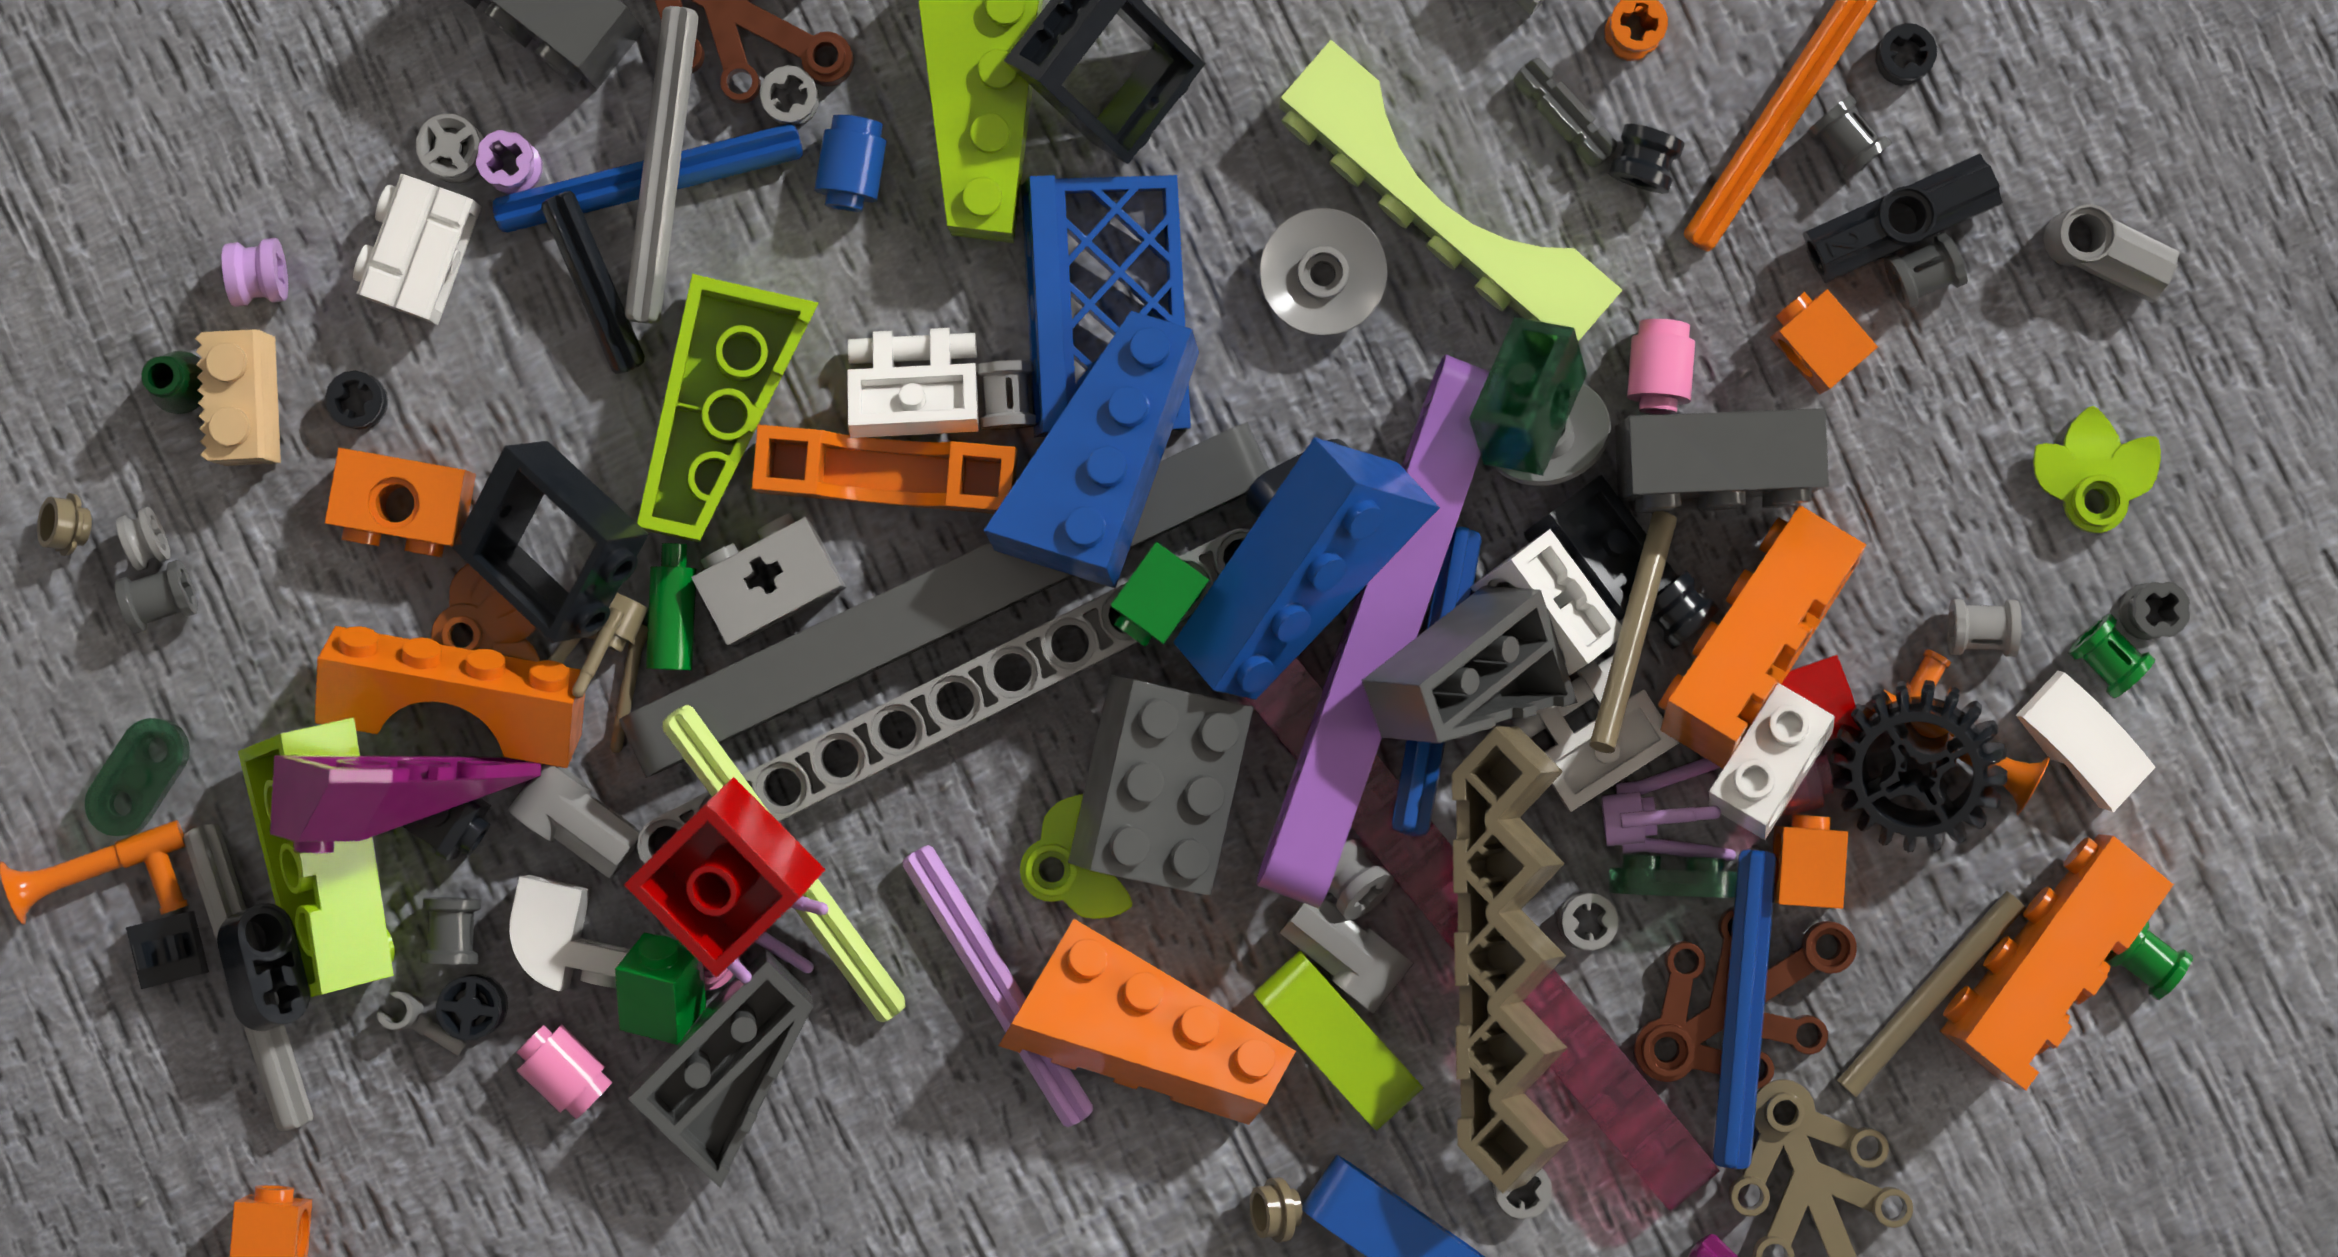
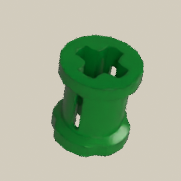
M2109 613L2089 627L2074 642L2068 653L2074 660L2082 658L2108 684L2106 692L2112 698H2117L2129 690L2148 672L2155 663V658L2149 652L2141 654L2115 628L2117 619Z
M2147 922L2126 951L2117 955L2111 950L2105 961L2112 967H2117L2118 965L2125 967L2149 986L2148 994L2160 1000L2169 994L2184 977L2192 963L2193 955L2184 949L2179 951L2172 949L2148 930L2149 922Z

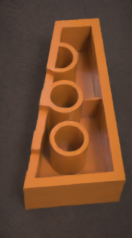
M1799 505L1788 522L1778 517L1759 547V550L1766 553V556L1754 573L1747 569L1741 573L1726 598V602L1732 605L1719 625L1713 621L1709 623L1692 651V654L1697 657L1684 677L1680 674L1675 676L1662 696L1658 707L1665 710L1660 731L1724 769L1776 685L1783 683L1854 572L1867 544Z
M2098 834L2094 840L2086 837L2071 851L2063 864L2069 870L2054 890L2047 886L2033 898L2023 914L2029 920L2014 940L2006 936L1991 950L1983 963L1988 972L1973 990L1969 986L1962 988L1944 1010L1943 1016L1948 1021L1939 1032L1998 1080L2027 1091L2039 1074L2030 1065L2035 1055H2040L2049 1047L2057 1048L2072 1028L2068 1024L2070 1015L2066 1013L2073 1003L2080 1005L2088 998L2095 996L2108 978L2107 975L2111 966L2104 959L2112 950L2119 955L2130 947L2174 885L2113 835Z
M1073 919L998 1045L1019 1053L1023 1049L1052 1058L1051 1063L1073 1070L1080 1067L1114 1078V1083L1136 1090L1140 1086L1169 1095L1171 1101L1247 1125L1267 1105L1296 1052L1076 919Z

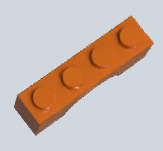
M758 424L752 489L760 494L995 514L1016 483L1018 451L1016 447L954 441L918 442L869 437L850 438V435L824 430Z
M335 626L317 658L315 723L326 724L354 717L356 731L378 734L389 717L403 707L420 702L447 703L460 707L479 718L496 737L504 757L568 768L582 735L585 694L581 698H576L572 694V689L581 669L566 667L557 661L543 660L536 662L503 656L501 653L491 649L469 650L441 645L429 638L407 639L379 634L367 627L354 626L346 628Z

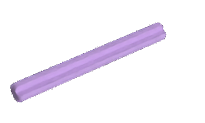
M930 845L923 846L905 857L902 861L903 867L1004 1031L1007 1032L1026 997L934 848ZM1022 1049L1019 1055L1064 1126H1073L1092 1113L1093 1105L1070 1068L1051 1063L1052 1058Z

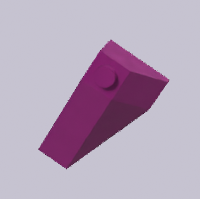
M274 755L270 834L294 841V851L332 853L334 852V842L362 841L541 776V764L502 756Z

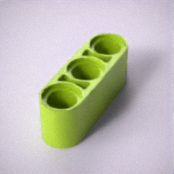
M1300 950L1253 992V995L1376 1131L1424 1089Z

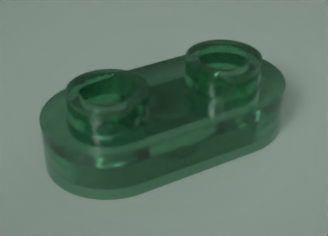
M147 718L137 721L126 730L86 793L85 812L90 823L98 831L110 836L131 835L142 830L150 822L188 762L190 746L182 728L167 719ZM156 738L162 739L167 745V755L160 762L154 761L149 755V746ZM121 792L129 794L133 802L131 811L125 816L120 815L114 807V800Z
M1626 854L1623 855L1622 867H1609V893L1736 897L1737 871L1725 870V858L1686 857V869L1661 868V856Z

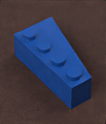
M1130 311L985 527L984 532L995 551L1116 588L1199 355L1191 328Z
M1314 437L1173 643L1212 690L1256 700L1440 507L1398 462Z

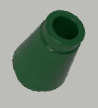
M173 351L154 357L146 362L141 372V379L157 406L173 414L189 413L200 407L198 402L204 396L198 389L203 383L197 376L203 370L196 365L201 360L198 356L186 351ZM172 369L173 380L169 386L164 387V381L168 379L166 375Z

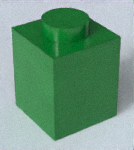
M1156 542L1110 605L1111 608L1121 614L1114 625L1144 647L1147 646L1152 638L1164 645L1207 586L1209 579Z
M644 932L615 968L619 1030L678 1045L706 1008L704 965L679 940Z

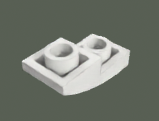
M2057 670L2016 714L2017 718L2045 754L2050 757V760L2064 763L2099 808L2115 812L2155 768L2145 753L2116 720L2065 672Z

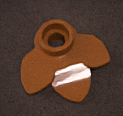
M468 563L463 566L451 581L449 607L436 618L431 631V639L441 645L458 647L452 640V632L459 624L466 623L473 630V640L463 649H491L501 653L503 656L536 662L541 661L534 646L527 640L537 628Z

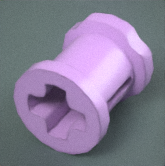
M497 130L488 134L479 143L476 166L480 175L498 191L509 195L533 189L539 183L543 173L542 159L539 152L519 133ZM507 150L518 156L515 161L519 170L511 176L502 170L504 165L500 158L502 153Z

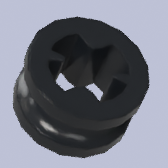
M1911 23L1895 26L1885 34L1877 47L1875 62L1879 73L1887 81L1895 85L1908 86L1917 83L1932 69L1937 58V45L1934 37L1924 27ZM1910 40L1920 48L1915 54V58H1922V63L1918 66L1916 63L1910 62L1903 69L1893 61L1898 52L1890 51V46L1892 43H1895L1902 47Z
M356 370L347 371L336 376L328 385L325 395L326 409L331 417L343 426L356 430L369 429L378 424L386 414L388 396L382 383L373 376ZM359 383L358 389L365 392L370 389L372 392V399L364 403L365 414L360 417H355L356 412L350 409H346L344 412L341 401L350 397L349 386Z

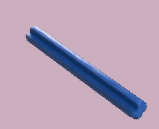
M786 124L683 150L681 153L677 190L800 159L803 156V147L799 132L795 125ZM644 160L497 197L493 200V214L496 224L502 232L508 233L547 223L541 209L542 203L546 199L565 191H571L575 194L583 214L639 200Z
M1455 527L1434 587L1427 629L1472 595L1470 587L1474 584L1482 541L1480 533L1465 527ZM1406 740L1391 822L1394 831L1408 836H1426L1430 831L1445 742L1433 743Z
M1750 849L1742 850L1738 855L1713 1147L1714 1164L1730 1169L1749 1168L1752 1160L1777 867L1775 853Z

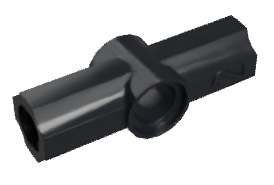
M1981 153L1910 185L1898 187L1877 200L1805 231L1803 237L1807 253L1824 283H1828L1897 251L1908 249L1919 241L2000 206L2003 203L1999 190L2000 185L1991 166L1987 164ZM1892 204H1905L1915 213L1917 223L1913 233H1900L1892 227L1888 218L1889 208Z

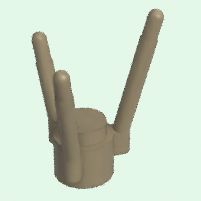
M617 593L609 607L610 616L605 625L594 636L587 637L594 641V644L572 689L573 696L581 698L585 694L591 679H593L607 648L622 653L626 642L629 643L610 749L614 753H619L623 748L625 732L619 719L631 711L642 650L647 640L648 627L642 624L648 608ZM581 638L561 641L548 660L563 664Z

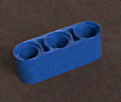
M1339 1155L1334 1157L1302 1204V1210L1307 1215L1366 1257H1485L1452 1232Z

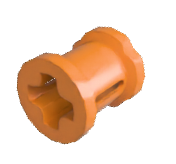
M1621 0L1614 7L1604 27V40L1616 57L1626 61H1639L1657 48L1658 43L1664 38L1668 27V16L1663 5L1658 0ZM1631 15L1640 16L1641 27L1649 30L1644 33L1640 41L1631 39L1630 28L1623 26Z

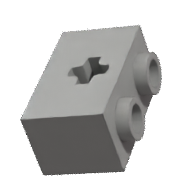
M791 513L786 514L758 529L757 533L761 540L740 552L733 543L709 554L700 561L705 570L691 578L728 646L735 647L846 588L815 527L808 518L804 517L795 522ZM760 561L771 567L780 566L783 571L774 578L777 589L772 593L760 586L753 588L750 583L759 575L756 565Z

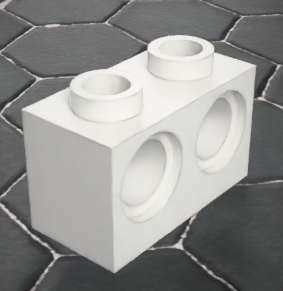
M1551 529L1511 555L1470 587L1474 593L1482 586L1541 589L1569 676L1589 664L1618 640L1621 624Z
M1778 683L1710 789L1709 806L1719 807L1723 816L1765 840L1832 735L1835 716Z

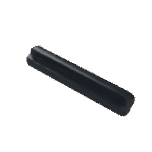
M565 191L546 199L542 203L541 209L611 370L615 374H622L641 366L645 361V355L629 319L625 316V309L575 194L571 191Z

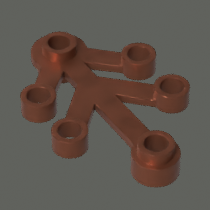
M652 0L656 2L660 19H662V11L665 7H683L682 0ZM690 0L705 9L724 70L721 74L720 85L728 99L735 103L745 104L751 102L757 97L761 87L758 74L748 64L737 26L802 59L803 68L814 82L819 85H838L845 81L852 72L854 65L852 50L847 41L839 34L820 32L813 36L750 3L755 0ZM697 38L692 73L700 69L705 58L704 49ZM823 46H831L838 51L837 61L830 67H821L815 63V54ZM739 72L747 73L752 78L750 89L742 94L733 93L729 88L731 77Z
M1734 907L1726 910L1718 922V930L1723 938L1709 1006L1687 1021L1693 979L1700 976L1706 963L1705 955L1697 945L1687 941L1674 943L1665 954L1664 961L1669 972V978L1660 1018L1645 1024L1637 1034L1634 1043V1055L1638 1066L1645 1074L1655 1080L1662 1082L1676 1081L1685 1077L1692 1069L1720 1075L1722 1050L1702 1045L1701 1043L1724 1029L1731 935L1728 932V923L1733 917ZM1822 921L1812 925L1803 936L1802 948L1768 969L1765 1002L1815 970L1833 974L1848 968L1852 964L1857 951L1856 940L1852 932L1844 925L1831 921ZM1830 934L1837 941V951L1832 957L1823 959L1817 954L1816 943L1821 936ZM1683 949L1692 950L1696 956L1695 967L1687 973H1680L1674 965L1675 955ZM1764 1012L1762 1038L1790 1044L1796 1051L1807 1055L1820 1052L1827 1044L1828 1030L1820 1019L1811 1015H1800L1793 1019ZM1805 1023H1813L1818 1030V1038L1810 1046H1801L1796 1037L1798 1028ZM1664 1037L1672 1038L1677 1045L1675 1056L1667 1061L1659 1060L1654 1053L1656 1042ZM1762 1051L1760 1058L1764 1063L1765 1070L1758 1079V1089L1770 1083L1774 1076L1773 1061Z

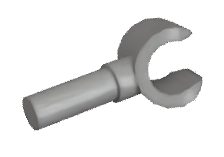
M390 992L392 996L401 999L405 1003L407 1010L405 1018L400 1022L385 1012H377L378 1021L384 1027L390 1030L412 1029L459 1056L467 1043L451 1037L441 1026L434 1023L433 1019L426 1016L422 1001L416 995L409 992Z

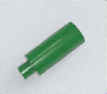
M662 543L661 566L650 567L646 669L692 671L696 585L691 577L697 574V569L686 568L687 544Z

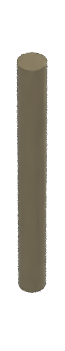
M1655 511L1652 513L1589 744L1592 749L1599 752H1615L1677 518L1668 512Z
M2006 891L1837 1079V1082L1856 1098L2026 907L2015 896Z

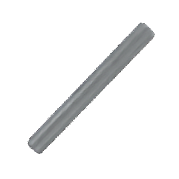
M669 6L665 7L662 11L625 306V316L632 322L645 324L658 323L662 312L698 26L697 13L695 10L686 7Z
M214 823L189 830L184 834L183 839L217 942L218 931L224 920L247 908L221 827ZM248 921L245 929L247 942L252 948L260 951L252 923ZM265 964L255 967L256 974L266 971ZM263 993L266 1005H278L274 993ZM282 1025L267 1031H255L244 1026L276 1128L279 1131H288L313 1120V1112L285 1026Z

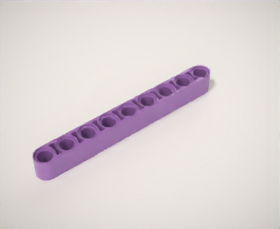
M1446 354L1442 357L1434 373L1402 467L1435 501L1440 509L1355 596L1257 877V886L1316 908L1321 906L1326 897L1382 739L1362 679L1418 636L1504 388L1505 377Z

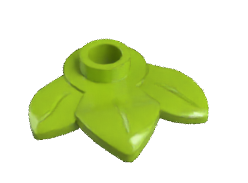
M2095 406L2087 407L2072 421L2065 434L2063 446L2050 443L2038 444L2034 448L2033 455L2034 475L2043 491L2063 501L2064 511L2070 522L2078 529L2088 533H2103L2118 526L2126 516L2129 500L2143 495L2152 488L2161 462L2160 443L2156 436L2141 437L2121 444L2120 438L2110 421ZM2090 490L2098 491L2104 498V508L2098 514L2090 512L2085 506L2084 499Z
M1083 794L1065 798L1057 802L1047 812L1043 820L1041 840L1032 844L1024 853L1020 863L1022 883L1027 891L1037 899L1047 902L1063 900L1077 915L1084 918H1109L1122 914L1130 909L1133 903L1128 891L1116 876L1090 871L1068 863ZM1049 857L1059 859L1064 865L1063 877L1055 882L1043 879L1039 871L1041 862Z

